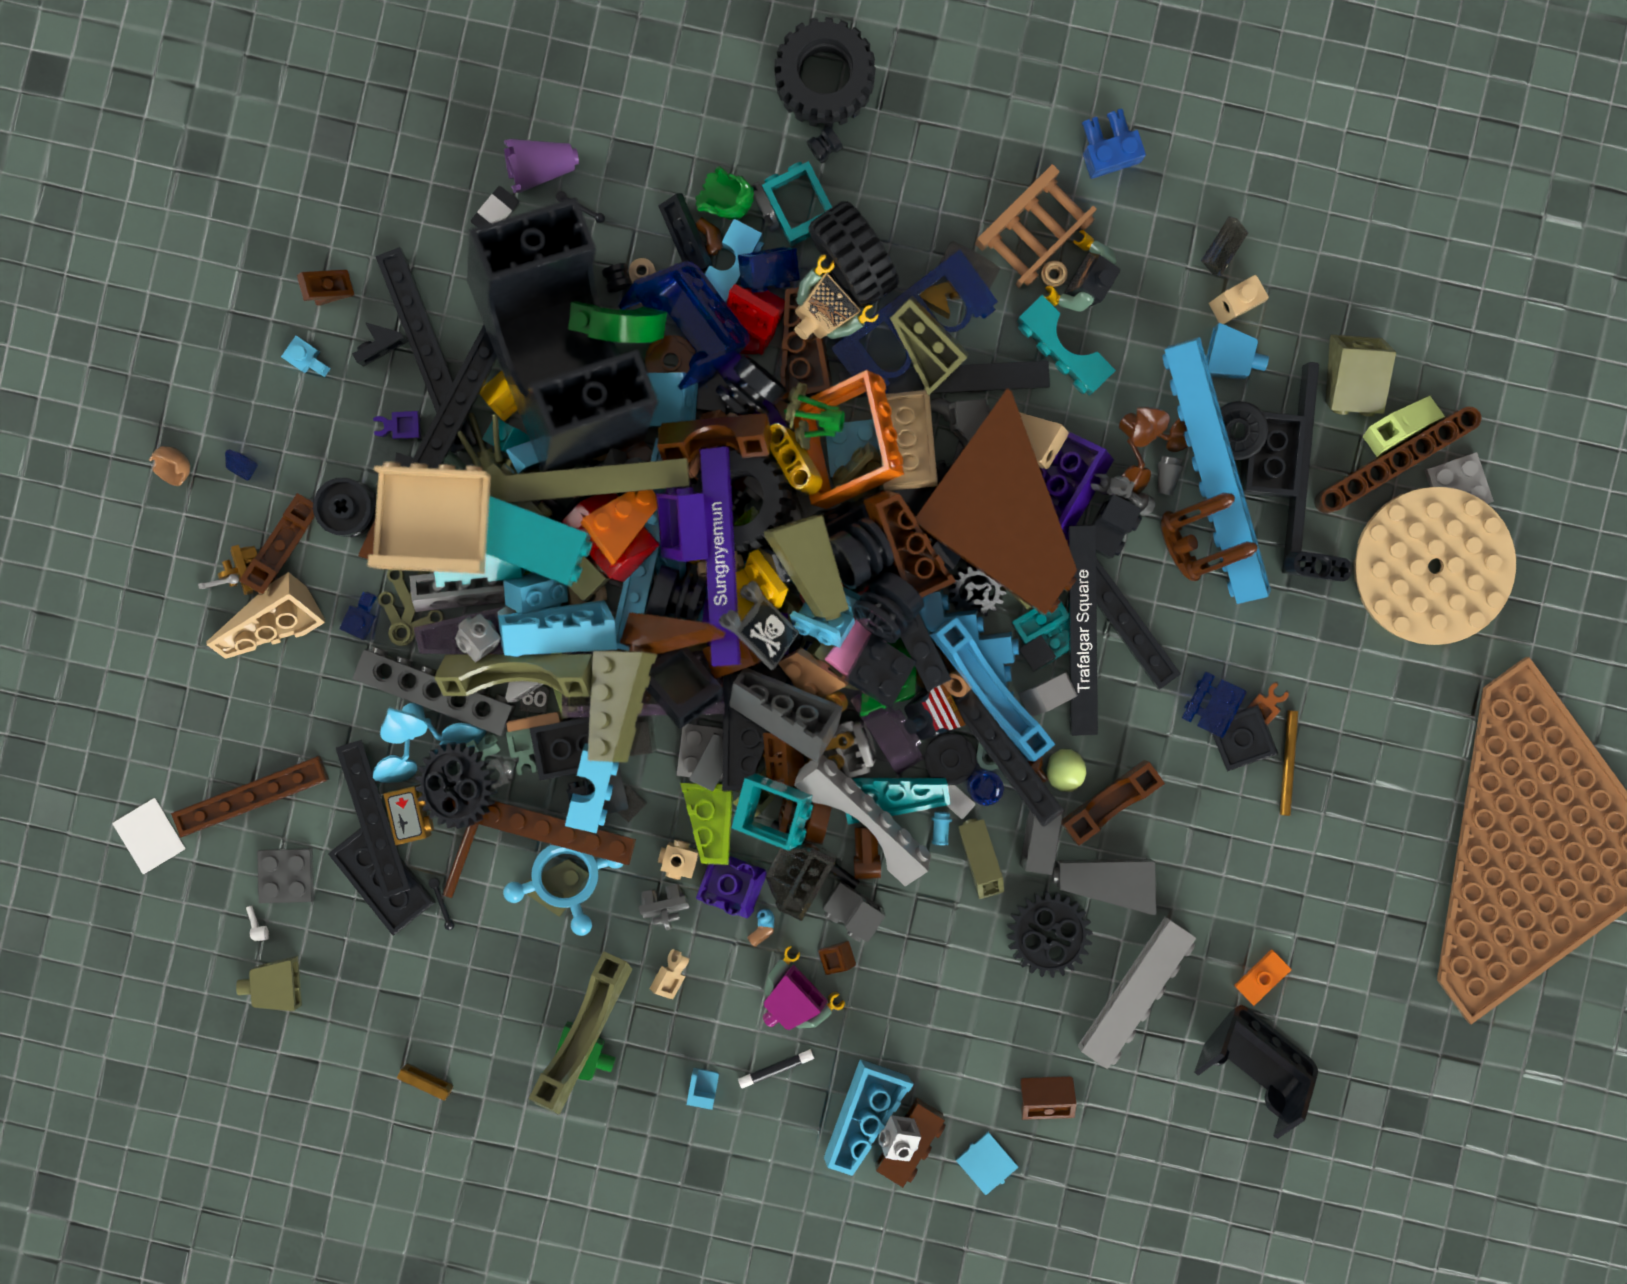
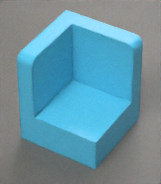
M693 1068L686 1105L712 1110L719 1073Z

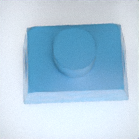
M1219 323L1213 327L1206 360L1211 377L1245 379L1250 375L1251 368L1265 371L1269 356L1255 353L1258 344L1256 338Z

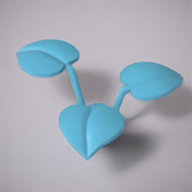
M409 703L402 708V711L388 708L386 718L380 729L381 737L384 741L390 743L405 742L404 755L402 758L390 755L382 759L374 768L373 779L383 783H398L413 777L417 772V764L413 760H407L409 758L410 739L412 740L414 737L423 735L427 727L436 740L441 741L439 745H447V743L456 742V744L465 742L467 744L473 740L478 744L485 736L486 730L469 723H456L446 727L442 735H440L431 724V719L425 718L423 706Z

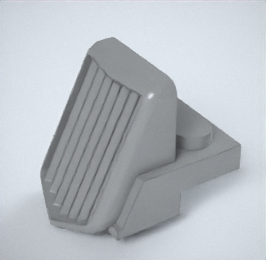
M850 720L840 723L833 738L843 732H850L854 737L853 745L847 749L835 748L824 751L823 755L828 758L833 754H840L844 758L845 763L843 768L839 770L847 777L851 778L870 772L869 767L873 766L877 756L873 738L863 720L854 722ZM842 737L843 742L847 744L846 738ZM833 759V762L838 766L837 761Z

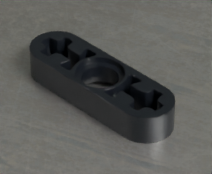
M1293 551L1285 559L1286 571L1294 576L1328 581H1346L1352 573L1350 561L1342 557ZM1318 560H1320L1322 564V569L1320 573H1317L1315 568L1316 562ZM1297 561L1305 562V567L1297 565ZM1332 566L1338 567L1340 571H1332Z

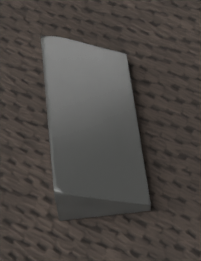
M715 732L689 779L711 791H714L723 774V737Z

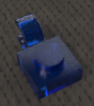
M363 592L359 599L358 607L354 605L349 606L339 629L359 639L366 640L376 618L375 615L370 613V610L377 596L369 592Z

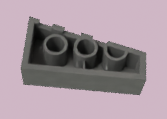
M744 668L734 681L729 705L815 762L819 761L836 733L843 708L838 704L749 668Z

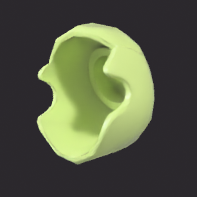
M1061 749L1049 758L1046 769L1047 778L1051 786L1059 791H1074L1084 782L1086 776L1085 762L1079 753L1071 749Z

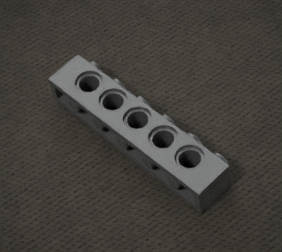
M373 646L372 650H363L352 678L353 680L499 736L505 735L507 731L506 723L511 720L516 705L507 702L506 696L497 693L495 697L485 694L487 689L484 688L466 696V703L460 707L455 703V696H443L442 692L438 697H434L431 694L430 687L436 682L434 678L437 673L436 669L422 665L421 669L412 666V660L402 656H398L397 659L387 656L388 651ZM385 664L390 665L392 668V674L389 678H385L381 673V669ZM409 673L414 674L417 678V683L413 688L406 684V677ZM483 701L489 703L491 707L488 716L482 715L479 711V705Z

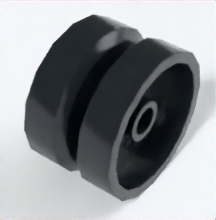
M334 478L325 482L317 490L313 499V513L317 523L325 531L334 535L359 537L370 531L376 519V494L367 485L350 478ZM345 506L349 508L347 512H345Z

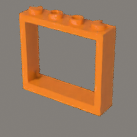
M865 370L810 397L824 404L837 406L867 391L884 464L883 467L831 490L820 437H811L810 448L806 451L822 478L821 489L817 493L809 495L811 505L828 509L904 475L903 457L898 449L896 441L898 436L892 424V410L887 402L885 394L886 384L882 376ZM803 402L798 411L820 414L821 411L826 410ZM794 416L793 424L795 430L799 427L800 420L808 422L809 431L818 430L816 420Z

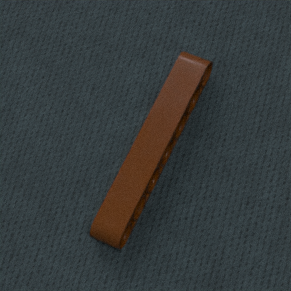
M1465 407L1454 411L1382 456L1320 491L1315 497L1316 508L1322 513H1331L1344 508L1476 429L1481 423L1482 416L1480 412L1474 407ZM1462 414L1467 415L1469 418L1468 426L1462 423ZM1440 427L1446 430L1447 437L1445 440L1441 439L1438 434ZM1418 440L1424 445L1423 453L1418 452L1416 449V442ZM1394 454H1398L1402 459L1400 467L1396 466L1393 462ZM1372 467L1379 471L1377 481L1370 475ZM1349 481L1355 482L1357 486L1355 494L1348 490ZM1327 494L1334 497L1335 502L1332 508L1325 503Z

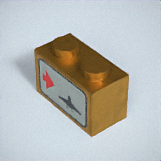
M420 785L383 794L395 845L432 836L431 831L434 830L433 821L429 818L430 815L427 816L426 811L422 810L426 802L418 801V798L423 794L415 790Z

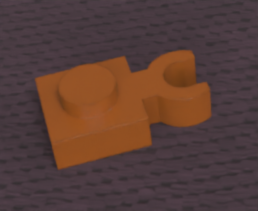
M1277 681L1271 684L1267 697L1260 692L1248 706L1251 707L1259 704L1267 726L1281 711V708L1276 703L1285 701L1289 696L1288 690L1282 696L1274 693V689L1279 684Z

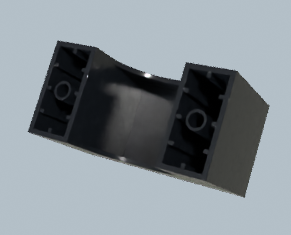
M576 198L469 229L467 282L542 472L557 471L605 455L612 448L619 450L643 442L658 403L657 396L638 350L621 355L614 341L591 338L586 333L568 329L572 302L578 301L601 307L593 274L596 246Z

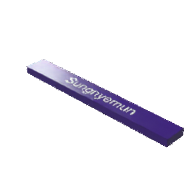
M729 448L700 449L708 552L706 567L709 622L711 625L726 632L724 638L711 641L712 666L741 665L739 637L719 623V618L730 610H734L738 614Z

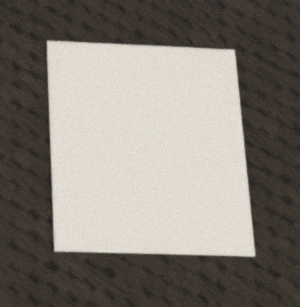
M155 798L112 823L143 875L185 850L184 845Z

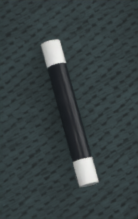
M809 1049L738 1078L741 1088H745L815 1059L813 1052Z

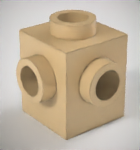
M674 840V843L669 842L667 848L662 847L659 854L658 863L662 864L660 871L666 872L665 876L680 880L681 876L692 878L699 854L698 849L690 848V843L682 840ZM674 857H679L682 862H676L674 860Z

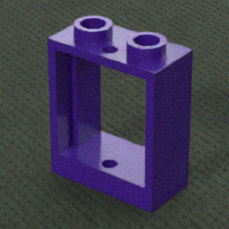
M682 487L666 488V492L656 493L661 557L682 562L708 559L703 493L693 492V488Z

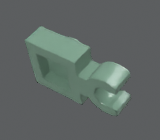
M530 729L506 732L510 757L519 758L516 766L518 775L524 774V764L531 766L532 773L537 772L536 761L531 758V754H534Z

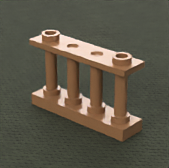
M1053 164L977 238L975 243L981 251L987 246L990 249L994 248L1022 276L1016 283L1018 288L1024 283L1029 286L1039 276L1036 271L1080 228L1086 230L1095 220L1092 217L1097 210L1094 206L1084 213L1057 185L1058 181L1056 178L1060 171ZM1043 191L1046 194L1050 193L1077 220L1067 232L1038 203L1037 197ZM1024 210L1027 212L1031 211L1059 239L1049 250L1019 222L1021 219L1018 216ZM1006 228L1009 231L1012 229L1040 257L1030 269L1001 241L1002 237L1000 234Z

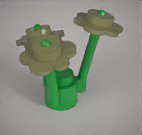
M799 382L789 393L788 401L790 404L784 410L786 414L785 420L791 421L790 428L793 427L794 416L819 420V427H824V430L809 431L808 422L803 420L799 421V427L795 430L797 443L800 444L801 448L809 450L811 437H835L836 432H842L845 413L844 411H839L840 407L830 406L806 397L807 384ZM805 402L826 411L816 414L798 410L801 403Z

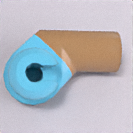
M761 909L757 913L758 929L747 937L754 947L758 946L774 932L775 917L768 909Z

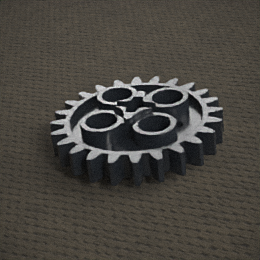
M456 742L447 743V745H438V749L429 751L430 756L423 757L426 765L418 767V770L423 773L422 776L415 777L417 781L421 782V786L415 788V790L423 794L418 798V801L426 802L422 810H431L429 818L438 817V825L446 823L447 828L456 826L457 829L464 828L465 825L466 827L475 825V822L483 820L482 815L490 813L486 805L495 804V801L490 798V795L497 794L498 792L491 788L492 784L498 782L496 779L490 778L495 769H487L490 760L482 761L481 758L484 752L474 753V745L466 747L465 742L457 744ZM457 762L460 765V772L457 769ZM438 778L441 780V786L438 783ZM471 784H473L475 788L474 793L471 790ZM453 799H454V801H455V803H456V807H455V808L453 807V804H452V800H453Z
M1045 891L1044 898L1042 899L1037 893H1034L1035 901L1033 902L1026 897L1025 902L1027 906L1017 905L1020 911L1019 915L1011 913L1015 923L1007 924L1008 928L1013 930V933L1007 934L1006 937L1014 940L1008 947L1010 950L1017 949L1013 957L1015 959L1023 957L1020 965L1023 968L1030 964L1029 972L1031 974L1038 968L1040 977H1043L1045 972L1048 971L1051 978H1054L1055 970H1059L1061 975L1064 976L1065 967L1074 971L1072 963L1076 961L1082 964L1083 962L1079 957L1080 954H1089L1084 949V945H1092V942L1086 939V936L1093 934V931L1085 928L1091 921L1089 919H1082L1086 911L1084 909L1076 911L1079 907L1077 901L1069 905L1070 897L1068 895L1063 900H1060L1059 892H1056L1054 897L1051 898L1049 892ZM1043 910L1049 911L1050 918L1047 922L1040 923L1037 921L1039 912ZM1029 923H1034L1048 932L1052 930L1056 936L1069 941L1071 944L1067 946L1053 937H1048L1047 939L1041 931L1033 929L1028 925ZM1064 923H1073V931L1066 935L1061 933V926ZM1030 934L1038 935V942L1034 946H1027L1025 944V940ZM1053 946H1060L1062 948V952L1057 958L1049 956V950Z

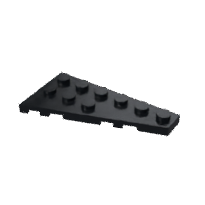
M798 634L789 647V654L800 648L804 635ZM763 661L746 667L783 683H788L789 677L779 664L772 670ZM743 669L724 675L723 792H741L744 779L757 774L764 753L763 733L769 732L729 706L733 683Z

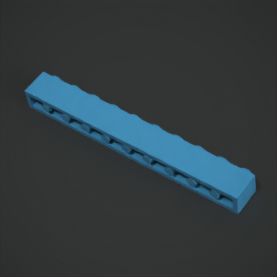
M1198 337L1170 345L1164 349L1166 354L1162 355L1166 370L1170 369L1173 380H1170V387L1173 395H1177L1180 405L1177 406L1180 420L1185 421L1187 431L1184 433L1188 447L1192 446L1195 456L1192 457V464L1195 472H1199L1202 482H1199L1201 495L1208 499L1225 492L1232 493L1235 497V501L1229 508L1207 516L1209 522H1214L1216 532L1213 533L1216 547H1221V550L1246 541L1254 542L1258 546L1253 556L1222 567L1224 572H1228L1230 582H1228L1229 594L1231 597H1235L1237 604L1268 597L1271 592L1270 584L1201 339Z

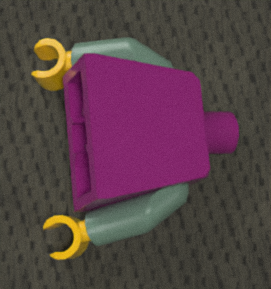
M789 946L784 951V959L779 960L767 976L764 990L767 998L763 1004L768 1011L763 1015V1020L769 1027H774L777 1023H780L787 1030L795 1027L799 1029L814 1028L832 1014L831 1011L833 1009H842L845 1001L842 1000L839 1004L833 1005L834 998L839 996L838 992L831 993L827 1000L794 964L790 967L789 964L799 959L800 952L794 959H790L787 956V952L792 946Z

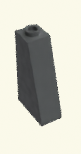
M1152 859L1056 860L1057 867H1053L1052 880L1053 883H1057V887L1060 890L1150 915H1156L1155 861Z

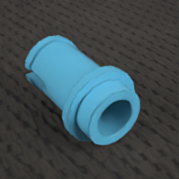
M934 812V816L931 817V820L934 821L931 843L935 845H948L949 822H952L950 813Z

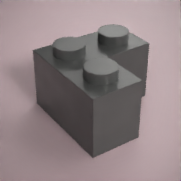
M839 880L823 904V910L826 911L824 915L835 923H838L839 920L843 922L848 931L847 934L858 942L863 939L868 943L885 918L884 908L851 888L842 880Z

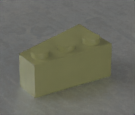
M913 295L890 318L929 396L968 357L969 353Z

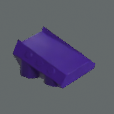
M729 856V865L708 864L696 899L703 901L707 905L721 908L732 916L739 915L748 919L754 912L763 883L767 878L766 869Z

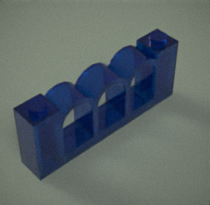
M958 250L874 314L871 318L879 314L875 321H866L865 326L850 336L844 337L831 347L852 377L865 370L882 376L886 384L885 394L889 391L887 386L891 383L887 378L898 377L904 374L912 361L889 317L913 295L936 319L919 294L943 276L965 307L964 317L959 324L953 327L942 325L948 332H957L963 329L969 323L971 316L974 318L981 316L982 319H985L996 310L994 305L998 302L961 250ZM883 321L905 351L904 364L894 372H886L880 369L859 341Z

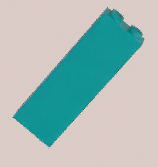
M491 496L489 497L486 555L570 587L573 581L578 582L582 573L580 563L583 556H588L592 547V541H589L591 536L588 533Z

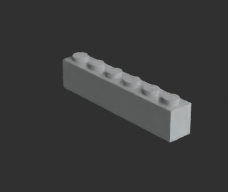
M1164 917L1078 1044L1080 1051L1107 1070L1111 1064L1115 1065L1121 1057L1122 1052L1120 1050L1124 1044L1130 1043L1136 1034L1135 1028L1139 1022L1145 1021L1151 1012L1149 1007L1155 999L1159 1000L1166 990L1164 985L1170 977L1174 978L1180 970L1181 965L1179 963L1183 957L1189 956L1193 951L1196 937L1167 917Z

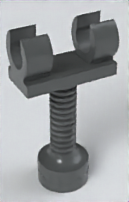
M1094 474L1100 478V485L1091 483L1093 490L1099 491L1103 495L1111 496L1114 494L1126 499L1142 509L1140 512L1142 516H1147L1154 510L1155 499L1146 493H1134L1132 490L1135 483L1129 481L1127 477L1115 476V479L1109 478L1107 474Z

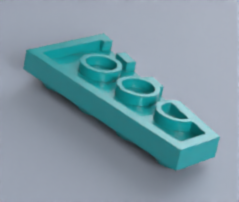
M851 778L857 787L865 794L870 795L874 802L891 816L951 805L946 778ZM846 813L848 824L860 822L855 817Z

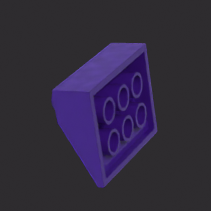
M1069 432L1048 469L1040 468L1066 541L1068 539V526L1077 524L1096 492L1092 489L1091 483L1100 485V478L1094 474H1106L1114 462L1113 457L1106 449Z

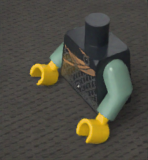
M1084 230L1079 231L1084 236L1083 240L1080 242L1073 240V242L1083 251L1089 250L1090 252L1087 253L1064 294L1059 295L1053 286L1045 287L1050 294L1045 298L1053 306L1059 303L1060 307L1078 312L1102 302L1121 270L1115 265V252L1099 241H1094V238Z

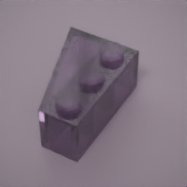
M861 693L850 699L859 715ZM882 707L869 712L867 716H861L897 775L924 760L917 747L921 745V742L915 733L910 734L906 731L904 727L906 718L900 709L895 711L893 707L885 709Z

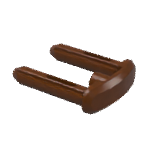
M1224 492L1174 513L1166 511L1162 516L1160 528L1167 550L1182 575L1191 581H1198L1203 574L1249 558L1258 549L1256 543L1246 541L1197 560L1195 555L1191 556L1189 553L1198 548L1196 537L1192 534L1185 537L1181 536L1180 530H1182V526L1229 508L1235 501L1232 493ZM1197 509L1201 511L1191 517H1186L1185 515ZM1218 558H1223V561L1217 562L1212 565L1208 564V562L1213 561Z

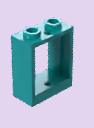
M809 161L804 164L797 162L788 168V172L780 176L779 174L769 176L762 185L790 247L811 237L809 225L818 216L791 229L772 191L806 174L824 211L826 212L832 208Z
M758 774L748 776L743 782L731 828L789 851L801 845L806 835L804 826L813 810V805L811 804L813 795ZM762 789L798 802L789 834L753 821Z

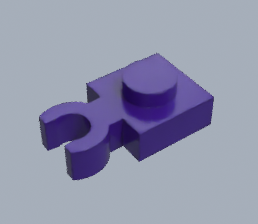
M419 411L391 412L392 420L382 416L373 418L374 422L384 423L382 431H374V435L378 437H385L392 432L393 439L395 440L421 438Z

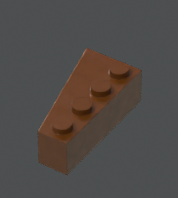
M799 287L786 289L784 336L782 339L783 352L780 377L781 383L787 389V392L780 401L789 402V393L799 382L807 384L806 397H812L833 387L824 337L819 339L812 333L804 340L795 332V327L802 321L795 313L796 308L799 306L796 301Z

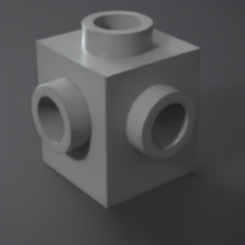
M481 614L473 619L471 617L464 619L458 625L459 630L455 637L460 650L468 653L475 663L494 651L501 639L493 623L486 620Z
M893 1115L890 1116L884 1130H881L879 1134V1144L882 1147L884 1156L892 1160L910 1161L914 1151L918 1149L921 1139L915 1119Z

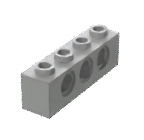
M434 573L410 576L412 603L415 612L505 602L503 580L488 582L487 577L470 579L471 584L462 585V580L445 582V587H436Z

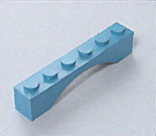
M957 617L950 618L930 634L931 638L1026 760L1036 761L1055 745L1041 725L1022 707L1001 682L982 655L972 636Z

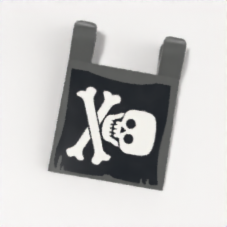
M752 581L748 585H744L740 590L743 598L754 603L742 622L739 615L734 610H730L719 618V623L724 628L734 632L772 670L779 663L799 634V631L763 596L759 585Z

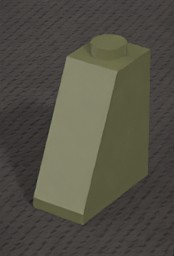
M969 819L963 822V825L958 826L959 834L979 900L1003 893V876L984 819Z

